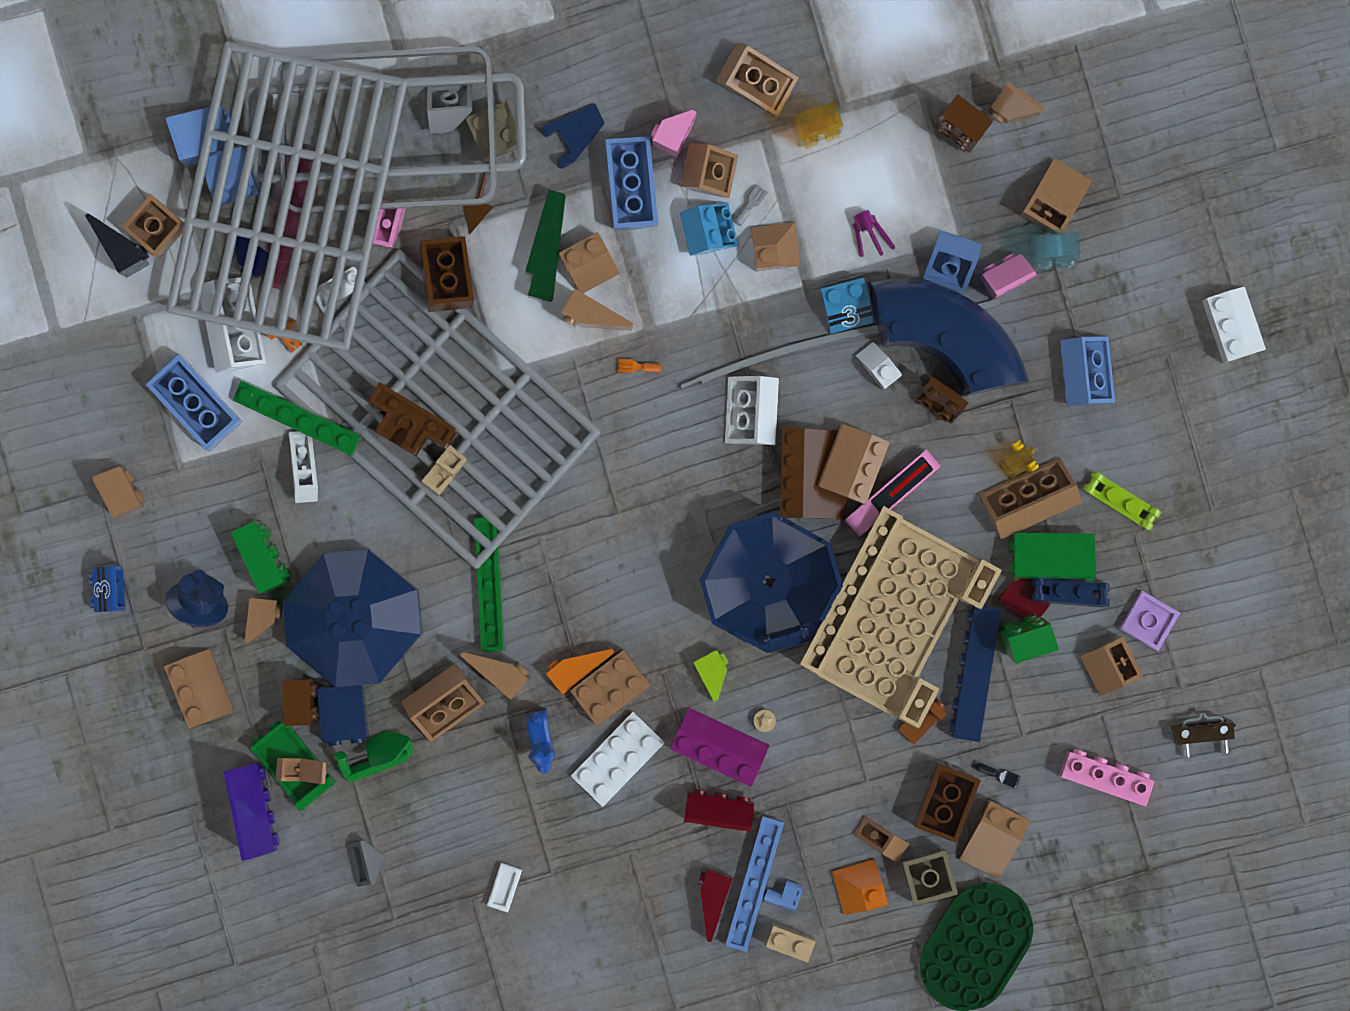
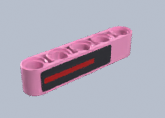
M926 449L867 500L866 505L862 504L849 515L845 522L860 537L874 525L883 506L890 510L940 468L941 465Z

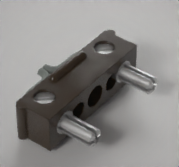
M1199 713L1197 718L1185 719L1182 724L1171 726V730L1173 731L1174 742L1177 745H1181L1182 757L1188 758L1190 757L1189 744L1220 741L1221 753L1227 754L1229 752L1228 740L1235 739L1234 727H1236V724L1230 719L1224 720L1221 716H1206L1205 713ZM1202 716L1206 720L1220 719L1218 721L1186 724L1187 722L1199 721Z

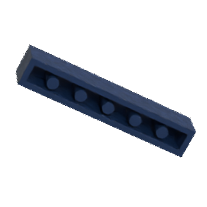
M973 606L972 609H968L966 622H970L969 630L965 631L963 636V644H966L965 653H961L959 666H963L962 673L957 675L956 688H959L958 697L953 699L952 710H955L954 719H950L948 732L952 733L951 737L980 742L1001 609L982 607L980 610Z

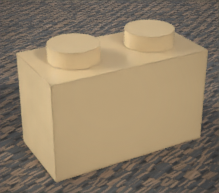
M772 923L765 946L808 963L816 941L815 938Z

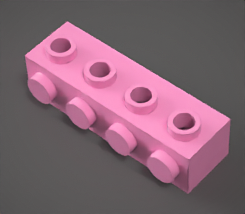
M1074 749L1073 752H1066L1059 773L1060 777L1147 806L1155 781L1149 779L1150 774L1138 770L1136 774L1128 772L1129 767L1118 763H1116L1115 767L1107 765L1108 760L1095 756L1094 760L1087 758L1086 752Z

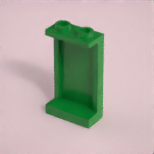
M1014 533L1012 540L1008 541V552L1012 553V561H1009V575H1013V581H1018L1019 578L1084 579V582H1094L1096 578L1095 534Z
M279 720L268 728L271 732L265 737L261 734L251 742L253 746L249 749L251 753L258 757L275 779L277 758H303L319 761L292 726H284V721L281 723ZM326 769L325 784L303 781L277 782L294 801V806L301 812L337 781Z

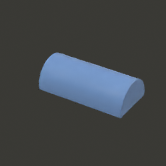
M650 136L605 139L613 229L638 230L657 226L658 217Z

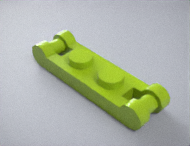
M1093 470L1089 483L1085 484L1082 490L1142 528L1151 531L1152 523L1155 518H1159L1162 512ZM1098 483L1104 485L1101 492L1095 489ZM1142 510L1148 512L1145 519L1139 517Z

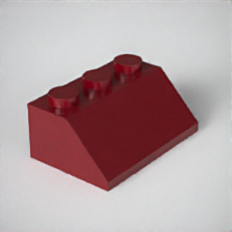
M693 789V792L687 793L684 822L751 832L754 802L750 801V797L737 796V799L728 798L726 793L715 792V796L706 795L705 790Z

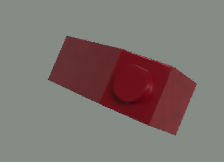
M707 868L706 873L701 872L697 883L701 885L700 893L708 942H712L733 880L732 876Z

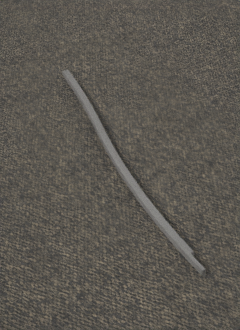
M998 298L978 305L987 310L1001 304ZM878 325L819 337L763 353L680 385V387L683 389L698 381L704 384L745 367L803 349L879 333Z

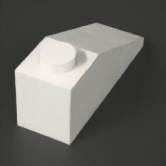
M299 431L289 432L295 503L318 501V484L312 437Z

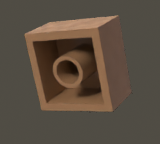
M150 194L121 228L160 260L182 235L185 223Z

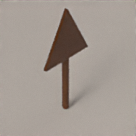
M488 172L483 173L477 199L482 198ZM486 204L464 206L469 235L494 206Z

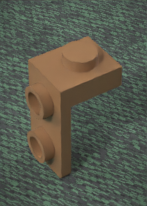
M277 758V781H303L325 784L327 773L325 761L303 758Z

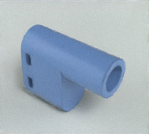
M787 880L782 893L767 888L763 901L795 912L803 887L799 886L800 884Z

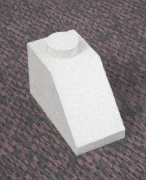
M874 342L856 355L882 390L902 376V373L890 358Z

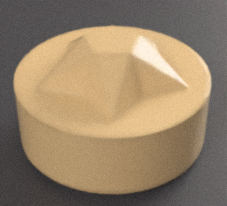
M760 710L755 714L753 722L759 731L769 732L774 728L776 718L771 711Z

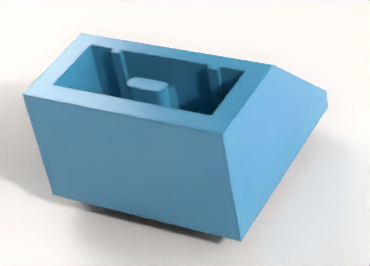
M729 203L697 206L680 212L690 256L708 254L739 246Z

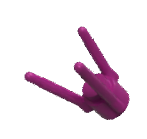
M869 210L858 213L853 217L855 223L852 226L855 231L860 257L864 256L860 229L862 233L868 231L880 256L884 253L872 230L874 226L891 249H895V245L877 222L875 215L871 216Z

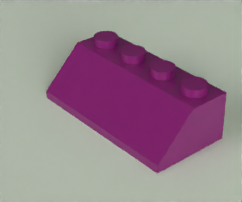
M688 708L670 750L752 787L769 744Z

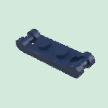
M1032 578V586L1034 587V593L1031 594L1032 602L1109 607V599L1107 598V592H1109L1108 583ZM1043 588H1047V595L1043 594ZM1093 592H1098V599L1093 598Z

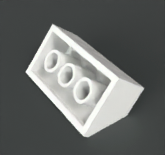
M241 277L227 279L220 315L233 318ZM218 279L206 282L203 285L200 299L204 312L211 313ZM249 283L242 320L255 322L256 308L251 284ZM205 321L216 373L267 364L261 333Z

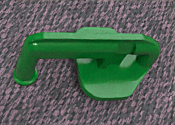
M384 731L367 740L365 746L369 761L350 768L346 761L347 754L343 751L336 752L334 759L344 779L347 782H355L404 763L413 754L414 746L409 736Z

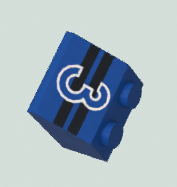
M123 566L92 568V572L89 573L90 586H93L90 604L91 608H94V612L125 611Z

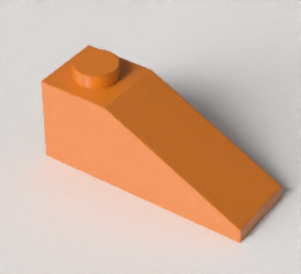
M613 649L563 659L561 662L556 659L547 667L549 672L546 675L563 695L615 653Z

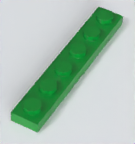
M240 380L232 400L350 456L355 454L362 437L361 434L245 380Z
M474 518L475 527L487 539L492 541L499 533L498 529L486 518ZM475 539L477 557L485 548ZM498 546L477 569L481 652L505 651L500 551Z

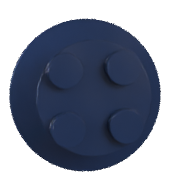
M195 570L193 573L182 577L178 584L169 589L165 599L166 607L171 615L194 629L195 627L216 625L226 617L228 612V603L223 595L224 585L202 570Z

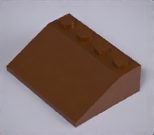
M781 429L779 515L784 518L846 519L847 499L817 486L839 430Z

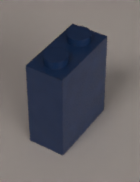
M364 685L317 689L322 742H328V746L342 745L341 740H350L351 744L363 743L364 738L369 737Z

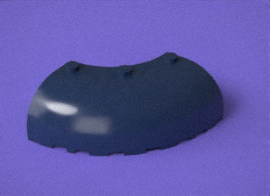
M899 278L868 282L883 348L890 346L914 347L934 356L950 369L961 389L963 397L1029 382L1024 363L1009 335L997 320L970 298L950 288L923 280Z

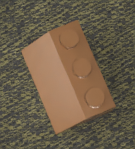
M841 424L817 486L850 501L866 505L890 442L870 433Z
M210 649L164 666L188 729L234 711Z
M456 663L401 701L410 719L430 742H433L486 704Z

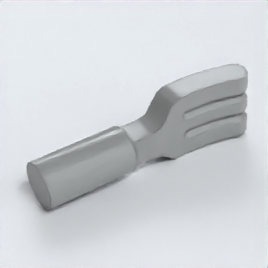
M756 185L748 197L747 206L741 210L734 222L742 226L751 213V209L758 206L768 192Z

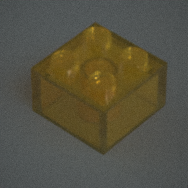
M835 101L793 115L791 119V126L799 148L803 146L806 149L812 148L823 139H826L827 142L839 137L844 127Z

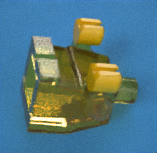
M1021 440L1015 441L1010 446L1011 452L997 461L1009 480L1024 470L1033 472L1039 467L1032 458V455L1036 453V449L1033 446L1026 449L1023 443L1020 444Z

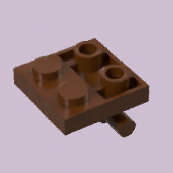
M933 376L929 378L916 397L923 407L931 409L938 414L941 420L950 424L955 421L969 404V402L956 394L954 389L947 384H942Z

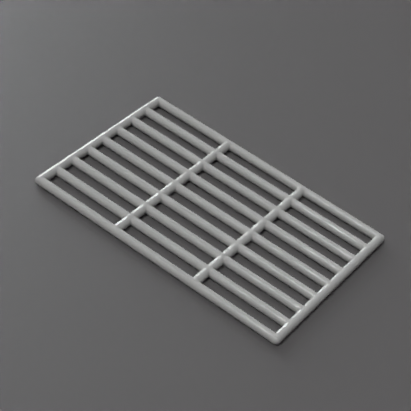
M226 42L223 47L167 302V312L338 350H349L403 107L407 80ZM237 52L245 54L228 133L216 131L215 126L231 53ZM255 56L265 58L266 64L250 137H244L236 134L253 57ZM275 61L288 63L272 140L268 142L258 140ZM298 65L308 67L310 71L293 147L282 145L280 142ZM319 70L331 72L332 75L315 151L302 149L318 73ZM345 75L354 77L337 156L324 154L340 76ZM364 79L376 83L359 161L346 158L362 80ZM384 84L397 86V92L381 165L367 162ZM215 139L224 141L225 147L209 220H203L195 217L212 140ZM234 144L247 146L231 223L227 225L217 221ZM257 148L267 150L269 154L252 230L241 228L239 225ZM281 153L290 155L291 158L274 234L261 232L277 155ZM304 158L313 160L296 239L283 237L299 159ZM323 162L335 166L319 239L316 244L306 242L305 236L321 163ZM343 167L356 169L340 248L326 245ZM366 171L378 174L362 252L358 253L348 249ZM193 227L206 229L190 306L189 308L176 306ZM215 231L228 234L212 310L209 313L200 311L198 308ZM240 236L249 238L250 241L232 318L220 315L236 238ZM263 241L272 243L255 322L242 320L258 242ZM282 245L294 249L277 326L274 327L265 325L264 319L280 246ZM302 250L315 252L299 330L293 331L285 328ZM324 255L337 257L321 334L316 336L307 334L323 258ZM348 259L359 262L343 338L342 341L330 339L329 336L345 262Z
M396 250L363 286L357 313L411 360L413 364L404 373L355 328L352 338L398 379L390 389L398 393L406 386L441 419L458 429L457 433L464 439L454 448L455 450L463 454L471 445L530 499L523 507L520 508L467 460L462 468L514 514V517L505 525L453 478L449 486L500 531L492 541L487 539L444 498L438 497L421 484L423 479L366 429L374 419L381 423L385 415L381 412L380 408L368 402L358 390L316 353L321 347L320 345L311 344L275 383V388L290 402L314 412L286 386L294 376L305 384L353 428V431L361 434L368 443L419 489L409 498L359 451L356 450L355 454L351 457L473 568L478 569L600 435V429L467 309H456L455 311L458 314L450 323L437 312H428L427 303L390 271L400 261L423 282L422 269L404 252ZM384 277L443 330L435 340L375 287ZM369 293L428 346L420 356L361 304ZM350 302L333 319L330 339H333L331 335L339 326L343 330L345 329V319L348 316ZM464 320L523 372L515 383L456 330ZM449 336L509 389L501 399L441 347ZM331 348L374 388L377 387L379 382L382 383L348 351ZM434 353L493 405L486 415L482 414L426 363ZM309 359L368 412L360 422L301 370ZM419 369L479 422L471 432L411 379ZM530 379L590 432L581 442L522 390ZM515 395L574 448L566 459L507 406ZM500 412L560 465L552 475L545 471L492 423ZM485 428L544 481L536 492L477 439ZM436 443L441 449L446 450V448ZM421 448L417 457L432 469L436 461ZM425 495L485 548L476 558L417 505Z

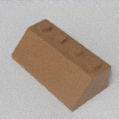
M1060 458L1038 467L1033 472L1028 471L979 494L989 519L1000 539L1082 503L1077 484Z

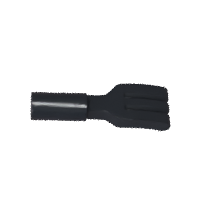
M980 762L976 771L991 777H998L1001 783L1015 789L1021 776L1006 770L1002 772L996 771L995 768Z

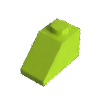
M716 649L693 661L714 702L719 698L727 673L725 665L729 664L724 653H718Z

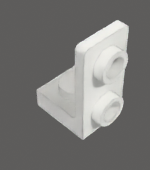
M351 267L343 272L337 302L353 293L357 274L355 267ZM332 279L321 284L316 290L315 301L324 314Z

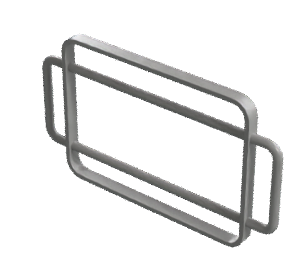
M478 47L299 56L318 61L455 54H480L485 58L487 74L403 79L407 80V87L487 83L490 163L389 168L387 177L491 172V189L489 193L479 199L382 203L380 210L482 205L491 201L497 191V172L518 170L526 161L524 87L521 79L512 73L493 74L490 57L484 50ZM281 62L278 67L277 85H270L268 93L278 94V109L284 86V74L288 67V63ZM362 80L361 89H374L376 82ZM353 81L339 82L337 91L351 90ZM330 82L316 83L314 92L328 91ZM493 82H511L515 87L518 156L514 162L496 163ZM307 83L293 84L291 93L305 92ZM384 84V88H397V86ZM260 87L255 88L249 95L250 132ZM286 119L280 142L282 145H287ZM256 148L251 171L255 179L262 183L264 174L260 171L259 149ZM280 153L281 174H273L272 183H281L283 194L288 165L287 155ZM356 170L343 171L341 180L355 179ZM333 171L319 172L318 181L332 180ZM365 171L364 178H378V174ZM310 172L296 173L295 182L308 181ZM290 203V210L294 211L295 213L302 212V208L294 207ZM372 204L358 205L357 211L371 210ZM349 205L335 206L334 212H347ZM326 206L312 207L311 213H324Z

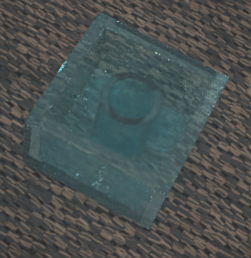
M1079 232L1034 235L1028 241L1031 267H1036L1037 270H1049L1053 265H1059V269L1072 268L1081 259Z

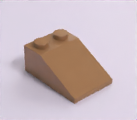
M736 43L715 82L778 117L799 77L750 46Z
M574 289L561 311L564 321L574 328L579 325L581 327L626 331L633 329L632 322L577 289Z
M468 651L460 654L463 659L510 700L514 698L530 679L527 675L529 671L520 663L516 666L511 662Z
M987 799L959 860L1000 879L1031 820Z

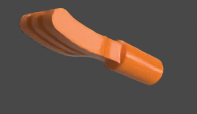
M618 359L617 372L635 373L637 370L661 373L662 364H638L633 359Z

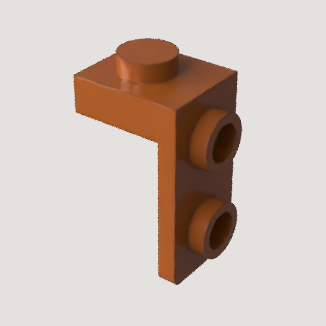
M936 698L919 729L904 722L898 730L912 744H915L938 720H942L947 715L944 711L945 705Z

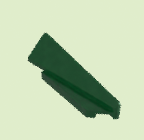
M550 189L547 193L525 274L533 276L528 298L552 302L554 297L566 199L564 193Z

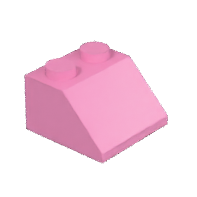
M690 110L664 119L660 125L656 124L651 133L653 147L677 158L696 120L697 112Z
M1012 253L1002 259L1004 263L996 267L994 263L983 269L984 273L980 278L992 300L1024 284L1037 275L1022 254L1016 256Z

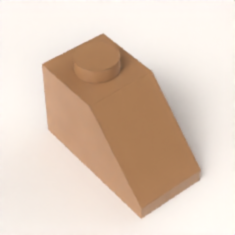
M249 599L244 642H253L276 624L277 619H281L282 606L279 605V600Z
M866 816L854 833L856 837L897 863L909 843Z

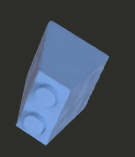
M221 105L215 130L228 133V123H230L231 117L228 110H224ZM210 107L166 118L179 161L186 167L198 164ZM213 139L210 154L224 150L225 142Z

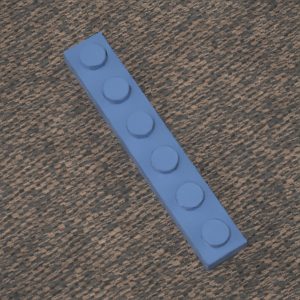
M762 816L725 943L727 947L744 952L748 950L784 822Z

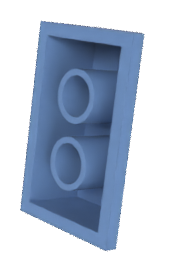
M1109 336L1078 337L1060 340L1067 407L1115 403Z

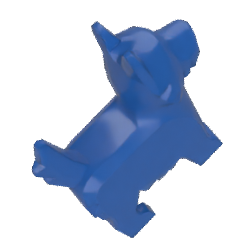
M547 709L526 713L531 753L528 755V758L541 773H547L551 769V763L556 753L551 739Z

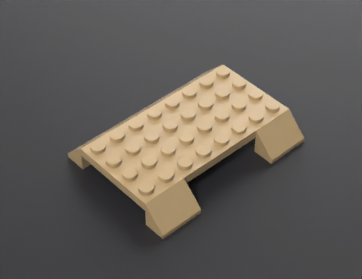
M883 506L842 583L843 587L839 595H837L825 620L822 621L800 665L818 677L883 712L919 729L939 688L918 678L958 600L981 610L1002 570L983 559L978 560L907 522L903 519V516Z

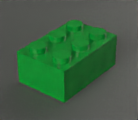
M254 521L230 532L259 594H265L289 583L287 577H290V573L286 565H282L278 559L281 554L276 544H271L269 540L271 533L266 524Z
M1036 614L1024 617V621L1015 623V621L1002 625L1003 628L998 629L1005 654L1016 664L1059 650L1052 625L1041 616L1037 617Z

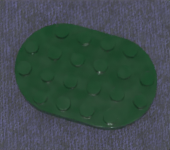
M996 883L975 884L967 887L955 896L926 941L920 957L922 981L929 994L937 1002L952 1010L970 1011L986 1007L998 998L1032 942L1033 922L1030 910L1024 900L1012 889Z

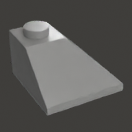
M472 84L427 86V114L430 133L443 134L452 132L472 112Z

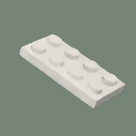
M632 712L583 762L571 777L603 807L665 742Z

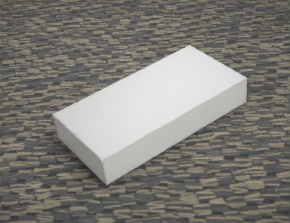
M501 862L487 906L509 912L522 869Z

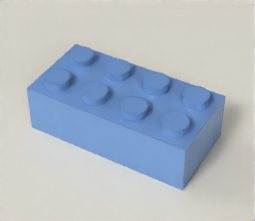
M179 354L146 384L206 451H212L243 422L191 364Z

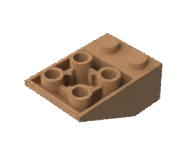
M1054 158L1020 215L1059 238L1077 210L1092 180Z

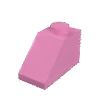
M382 199V203H395ZM406 209L380 210L373 244L393 248L401 230Z

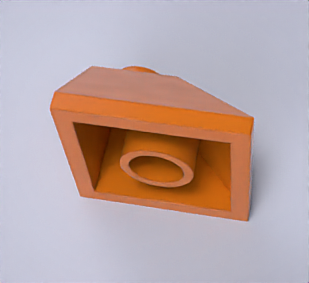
M875 859L832 871L844 915L869 911L889 905Z

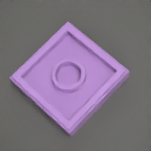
M1141 590L1119 629L1152 649L1159 651L1180 612Z

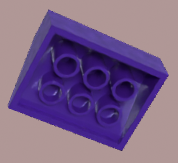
M260 762L224 771L241 861L276 851L277 846L280 845L278 833L273 830L272 824L275 823V815L273 810H269L268 802L271 801L269 789H265L264 780L266 779L264 766L261 767Z

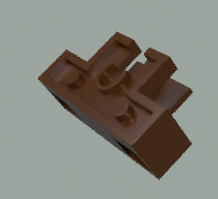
M380 382L368 402L386 412L385 417L375 432L416 457L428 438L447 449L458 432L457 428Z

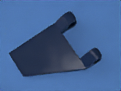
M596 104L543 126L542 133L545 137L559 131L570 154L558 159L557 164L560 169L573 164L605 124Z

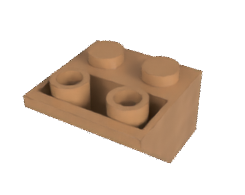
M1118 636L1080 656L1100 696L1144 677L1124 636Z

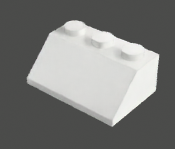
M1245 287L1202 300L1223 364L1266 350Z
M764 376L728 377L725 443L776 445L779 378Z

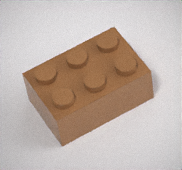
M623 650L572 688L570 692L595 725L598 726L651 685L625 650Z

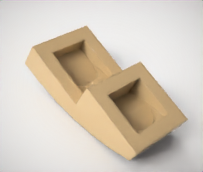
M449 445L436 461L434 467L421 481V484L439 497L465 464L467 458Z

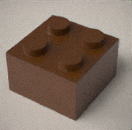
M314 679L282 681L284 726L313 725L317 719H320L319 705H316L315 702L319 686L318 683L314 682Z

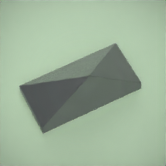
M364 840L347 843L357 887L375 884L386 856Z

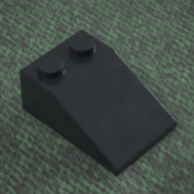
M91 214L85 215L119 274L128 278L150 265L147 261L149 254L143 246L141 247L139 243L135 244Z

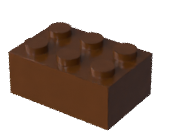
M957 94L942 113L935 127L938 128L937 132L946 139L950 137L954 140V145L962 152L967 150L970 153L993 121Z
M465 236L421 240L419 253L427 311L437 312L472 308L474 295Z
M936 762L913 826L957 843L981 780Z

